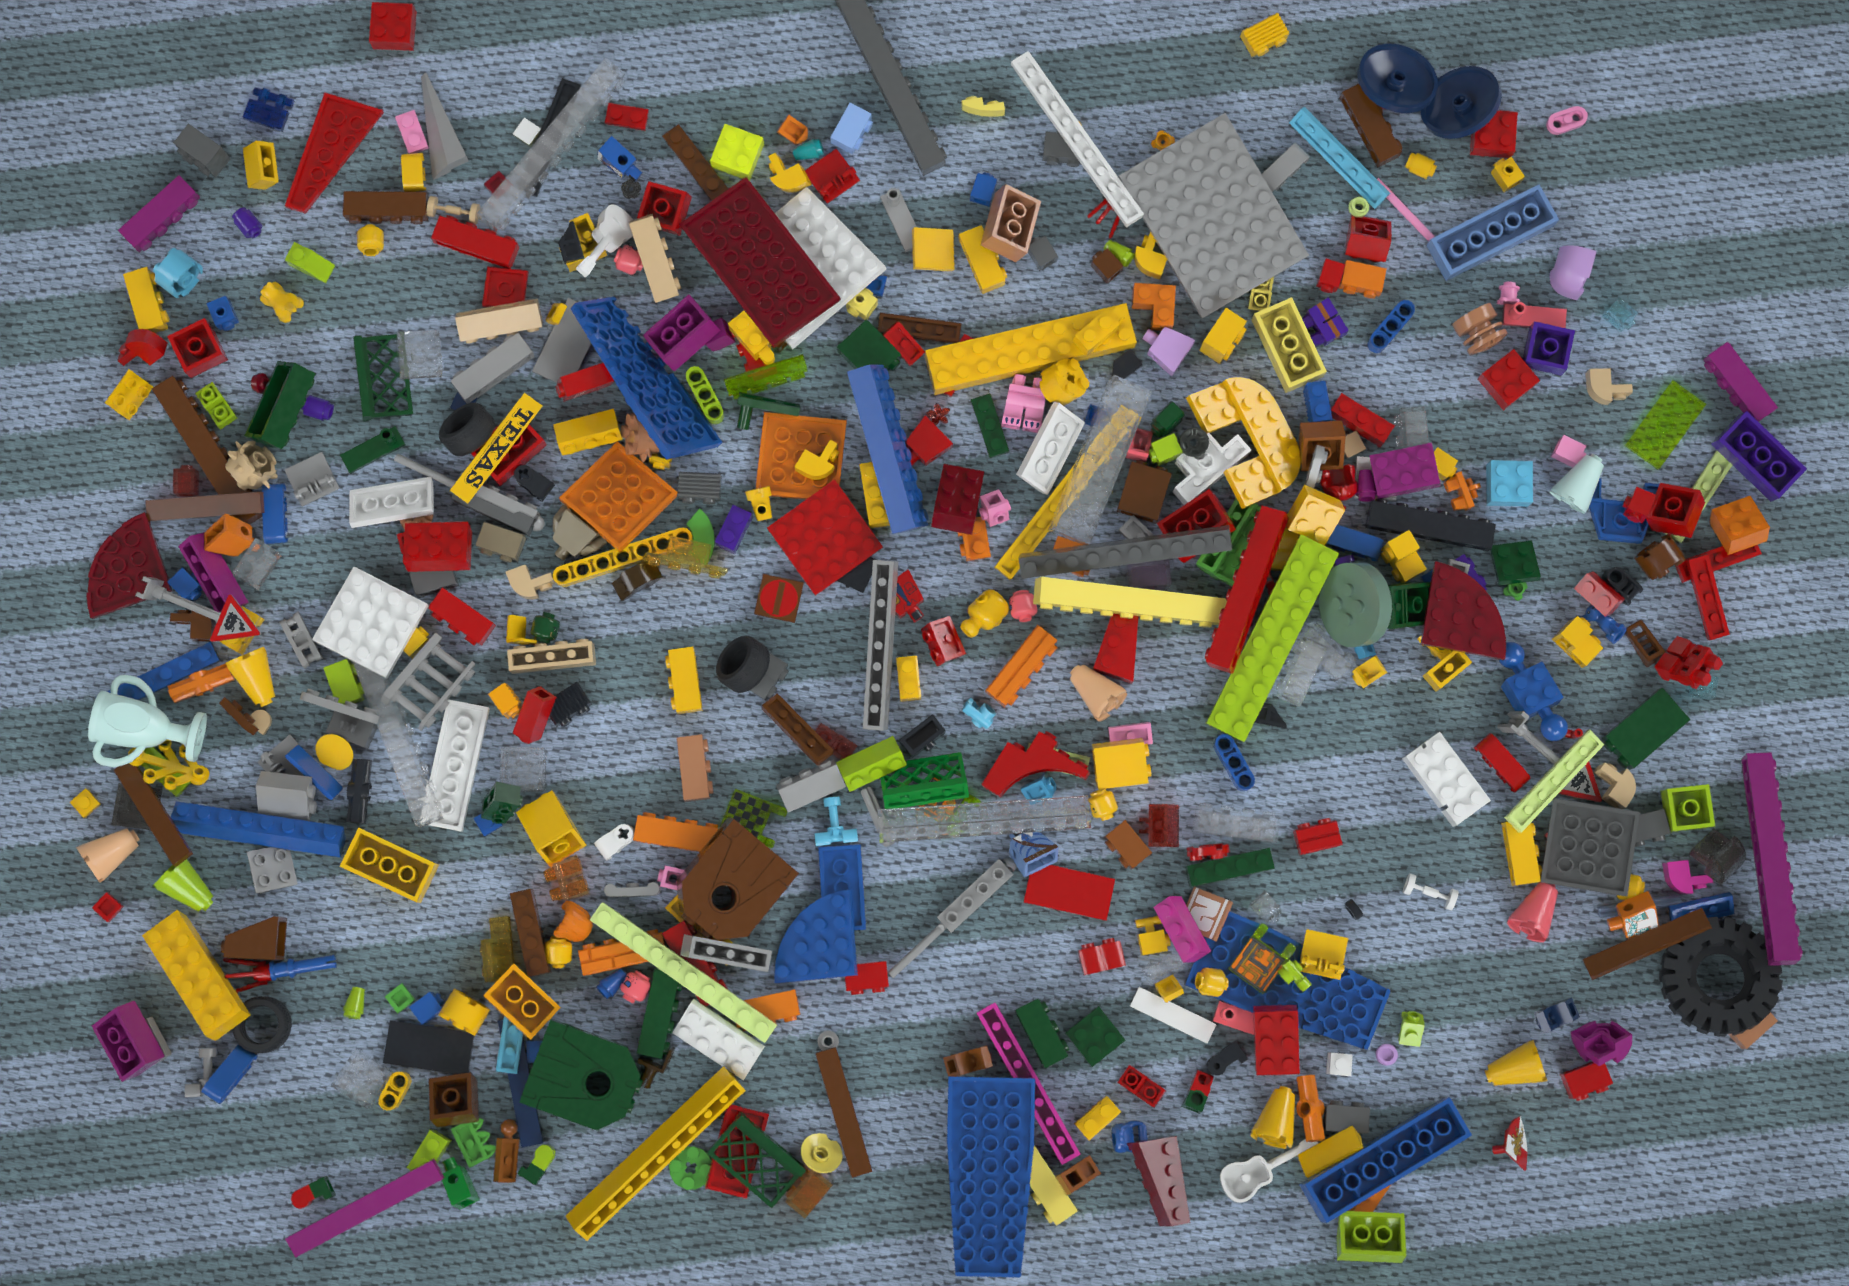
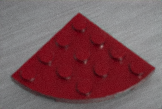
M145 512L124 522L119 529L107 537L96 553L88 575L89 583L86 594L91 619L146 601V599L136 596L137 592L144 593L148 582L142 580L143 576L164 581L162 587L166 588L168 592L172 591L170 584L167 582L169 579L150 521H148Z
M1435 561L1420 644L1505 660V629L1501 615L1490 595L1475 579L1465 572L1448 564Z

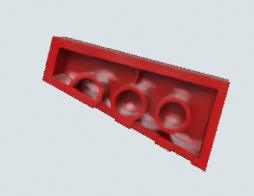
M1113 613V616H1110L1093 670L1129 684L1134 682L1139 616H1133L1132 619L1120 618V614Z

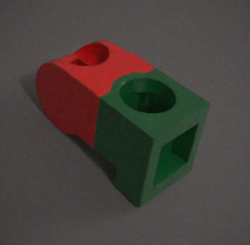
M1197 1070L1181 1107L1198 1114L1202 1113L1214 1076Z
M324 1176L296 1190L291 1196V1203L294 1207L301 1209L308 1207L313 1200L321 1196L324 1197V1200H328L336 1196L328 1176Z

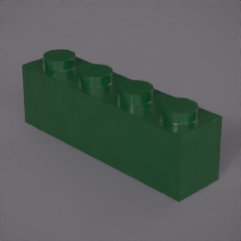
M1270 848L1185 867L1189 888L1275 869Z
M659 969L654 970L637 1054L663 1059L664 1055L669 1053L670 1042H667L669 1033L673 1034L675 1021H672L673 1012L677 1013L680 1000H676L678 991H682L683 985Z

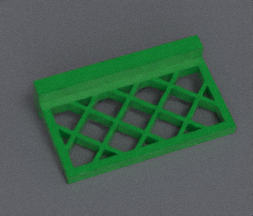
M961 752L905 761L907 765L894 771L895 773L891 777L885 775L880 778L885 810L969 797ZM949 761H959L954 767L947 764ZM930 764L937 765L933 771L926 768ZM907 768H916L912 774L905 771ZM942 768L949 771L945 776L938 774ZM921 772L928 774L924 780L917 777ZM954 774L960 776V778L950 779ZM900 775L907 777L903 783L896 780ZM933 777L940 780L935 782H929ZM912 781L919 783L915 785H909ZM891 784L897 786L896 788L887 789Z

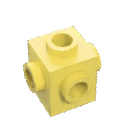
M864 288L846 304L847 312L855 318L859 316L864 320H868L878 306V299L873 296L869 289Z

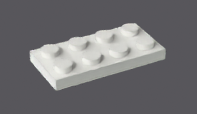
M1053 402L1016 475L1041 493L1048 495L1085 422L1060 403Z
M432 477L350 490L349 524L351 528L434 514Z
M695 999L691 1001L673 1031L674 1035L722 1067L724 1066L742 1080L746 1078L765 1047Z

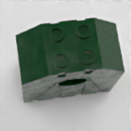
M551 1018L519 1103L585 1127L599 1130L625 1118L626 1113L631 1114L635 1104V1100L632 1097L634 1092L639 1093L643 1081L640 1079L639 1070L628 1046ZM595 1071L606 1073L611 1081L609 1089L601 1094L590 1092L585 1084L589 1074Z

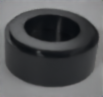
M1352 899L1344 903L1345 908L1355 920H1359L1364 916L1361 909Z

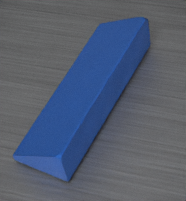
M300 745L295 746L285 755V758L304 776L312 777V784L329 800L334 799L343 790V787Z

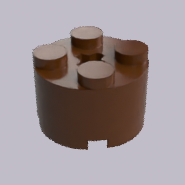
M1670 534L1662 536L1661 539L1663 541L1660 543L1659 541L1652 542L1637 554L1638 556L1634 557L1635 561L1651 580L1664 577L1670 572L1668 568L1673 565L1678 566L1686 560L1684 553Z

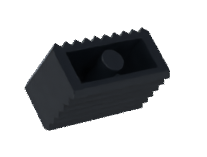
M578 682L555 695L556 699L549 717L556 727L561 725L563 728L572 722L571 718L579 714V716H582L590 711L589 706L592 703Z

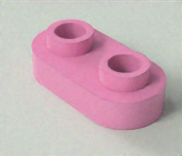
M1574 106L1552 114L1547 120L1546 127L1550 133L1560 135L1582 127L1587 121L1588 115L1584 108ZM1572 116H1578L1579 121H1574ZM1558 122L1560 127L1556 128L1553 123Z

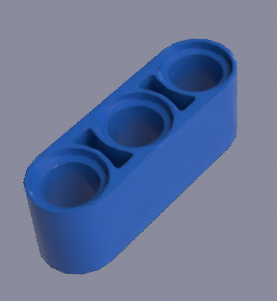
M1403 300L1399 302L1373 332L1367 343L1368 349L1371 352H1382L1410 320L1415 312L1414 304L1411 301ZM1399 308L1407 309L1409 315H1402ZM1386 324H1394L1396 330L1390 331ZM1373 339H1380L1383 345H1375Z
M284 483L269 484L270 488L262 485L265 512L262 513L265 544L287 543L286 532H288L287 518H285L287 497H284L286 486Z
M1337 525L1326 545H1330L1332 549L1345 552V550L1352 552V555L1361 558L1368 557L1372 558L1371 561H1378L1384 540Z
M1228 734L1218 736L1213 743L1215 752L1237 790L1248 791L1255 783L1254 775L1233 738ZM1220 739L1228 741V749L1223 750L1219 747L1218 742ZM1233 757L1239 761L1238 768H1232L1229 765L1230 758ZM1240 776H1246L1250 782L1247 787L1240 785Z
M238 1044L209 1078L201 1092L218 1104H221L252 1067L250 1064L253 1060L257 1059L258 1055L245 1050Z

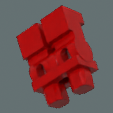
M1676 636L1667 649L1668 653H1664L1654 667L1661 679L1666 681L1670 679L1675 680L1685 686L1697 689L1699 685L1708 686L1711 681L1709 671L1711 669L1719 670L1723 662L1720 657L1713 654L1709 647L1696 645L1688 639Z

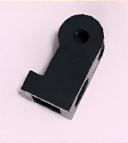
M1233 1041L1207 1061V1070L1211 1074L1219 1076L1225 1072L1227 1066L1236 1060L1242 1064L1248 1060V1057L1238 1043Z

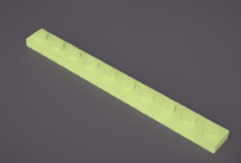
M604 902L600 904L591 917L590 921L762 1042L766 1043L777 1027L775 1022Z

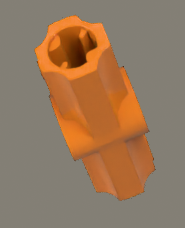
M225 663L210 670L197 671L189 675V678L169 685L168 691L173 702L178 703L193 696H202L204 692L209 690L212 692L214 688L232 682L235 678Z
M1315 1075L1299 1076L1296 1080L1300 1100L1297 1103L1296 1111L1303 1118L1306 1142L1323 1141L1325 1136L1322 1116L1325 1112V1106L1318 1098Z

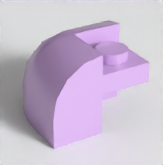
M1568 245L1560 247L1555 267L1550 272V282L1553 289L1564 297L1577 300L1584 292L1583 286L1587 278L1590 277L1596 251L1579 246Z

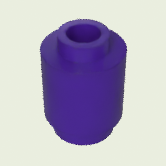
M242 207L232 215L234 224L246 238H256L261 234L262 224L250 210Z
M309 395L301 410H303V414L324 421L330 420L332 417L334 405L330 404V401Z

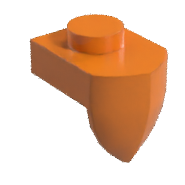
M787 115L777 133L795 145L805 142L808 138V128L791 115Z

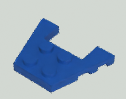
M1599 478L1589 505L1598 539L1641 544L1649 526L1647 519L1643 523L1632 522L1623 515L1625 508L1622 505L1624 501L1601 499L1602 478ZM1645 483L1643 485L1644 490L1656 494L1659 484Z

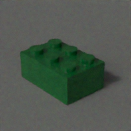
M1037 998L1014 1010L1043 1068H1047L1068 1057L1066 1052L1069 1051V1047L1064 1039H1059L1057 1032L1060 1030L1055 1020L1050 1021L1046 1013L1050 1011L1044 1000L1040 1001Z

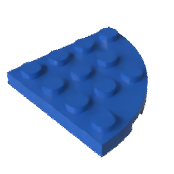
M851 890L828 894L810 904L795 918L787 929L777 953L774 972L775 984L858 976Z

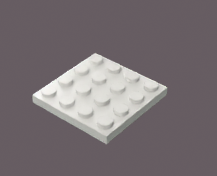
M353 567L312 640L388 679L429 605Z

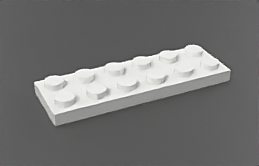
M447 700L449 705L444 712L420 823L463 832L490 708Z

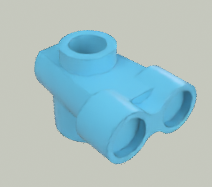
M972 698L966 701L962 709L966 715L973 718L971 721L978 728L983 726L987 729L993 723V718L996 715L995 710L991 706L984 703L979 707Z

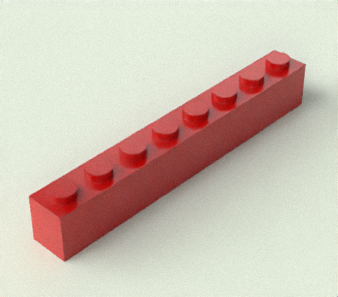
M1262 505L1260 511H1257L1255 514V526L1253 531L1250 530L1248 534L1246 550H1243L1241 553L1240 567L1234 572V584L1232 589H1229L1227 592L1225 608H1222L1220 611V623L1218 628H1215L1213 631L1211 648L1208 647L1205 653L1206 663L1209 667L1231 674L1234 673L1289 520L1288 515L1284 511Z

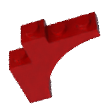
M1039 731L1027 752H1024L1025 747L1019 743L1014 742L1011 744L1007 742L981 785L1002 798L1003 794L1015 783L1033 774L1055 771L1072 774L1087 780L1090 772L1087 770L1088 766L1083 762L1077 760L1075 763L1070 760V755L1061 749L1058 752L1055 751L1059 745L1055 741L1056 736L1048 731H1045V733Z

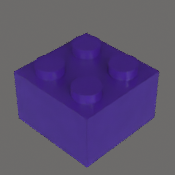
M1534 321L1528 330L1523 354L1524 362L1530 369L1562 376L1568 368L1575 330Z

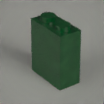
M867 319L837 346V352L854 369L871 364L884 365L887 371L889 369L893 371L901 363L899 361L901 359L899 351Z

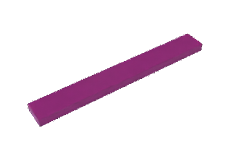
M432 1159L286 1237L285 1240L296 1258L437 1183L444 1178V1175L435 1159Z

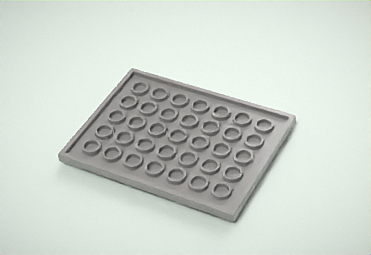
M1226 113L1118 176L1144 213L1142 217L1202 319L1309 256Z

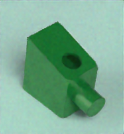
M454 1157L444 1160L442 1163L446 1172L442 1173L444 1175L442 1182L451 1206L461 1210L480 1201L467 1169L458 1166Z

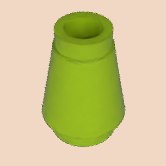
M1111 239L1107 241L1103 248L1104 250L1108 248L1124 267H1127L1135 257L1132 249Z
M352 987V991L343 1007L344 1017L360 1020L361 1015H364L365 989Z

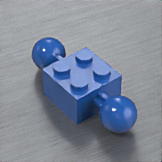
M1507 642L1505 660H1499L1502 666L1512 669L1515 675L1504 681L1501 685L1502 690L1515 711H1524L1530 716L1529 719L1539 714L1542 719L1540 730L1546 739L1550 741L1561 740L1567 734L1568 724L1562 716L1553 714L1550 708L1560 703L1564 698L1543 662L1526 669L1523 664L1525 652L1522 646L1515 642Z

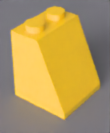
M553 790L542 794L538 799L524 805L516 812L536 851L550 868L587 846Z

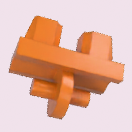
M1462 471L1455 473L1452 478L1443 483L1447 493L1457 490L1460 496L1451 500L1453 511L1463 509L1468 511L1475 506L1472 499L1478 498L1476 490L1481 488L1480 483L1473 484L1471 478L1465 480Z

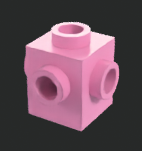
M999 489L980 496L981 508L979 512L981 518L986 520L990 527L1009 520L1008 511L1011 510V507Z

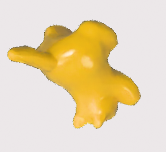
M268 282L260 291L262 294L260 301L274 308L276 315L283 323L290 322L291 314L296 312L297 308L304 306V302L300 297L287 293L278 282Z

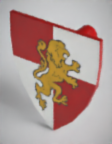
M1521 1116L1513 1119L1508 1129L1505 1130L1504 1145L1493 1146L1492 1152L1493 1154L1506 1153L1526 1171L1527 1142Z

